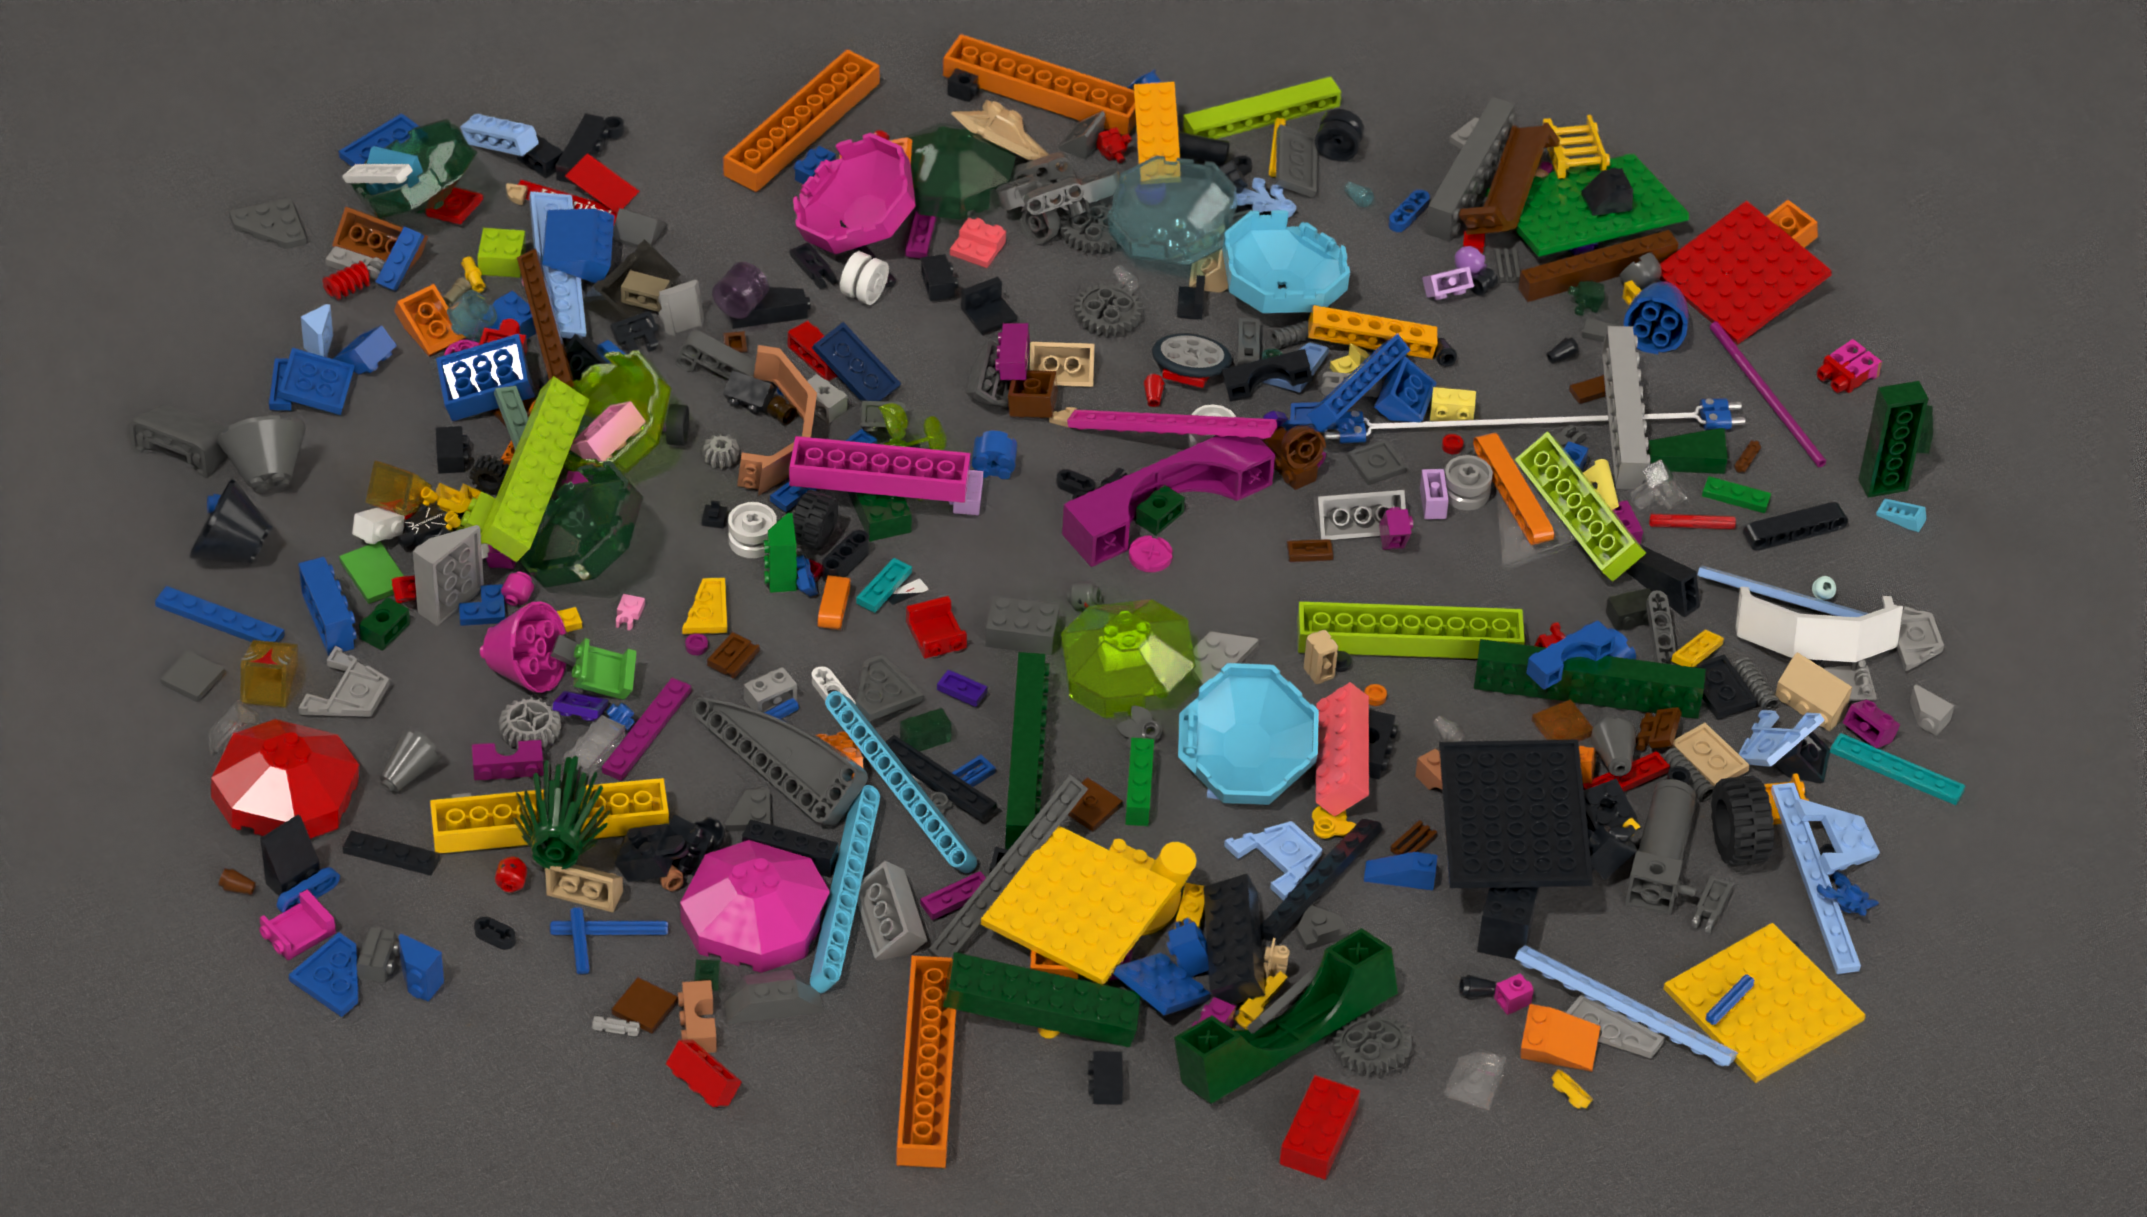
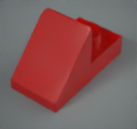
M415 575L391 579L396 602L400 604L417 600Z

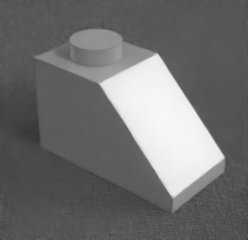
M1915 684L1910 703L1916 723L1919 727L1937 736L1951 721L1954 705Z

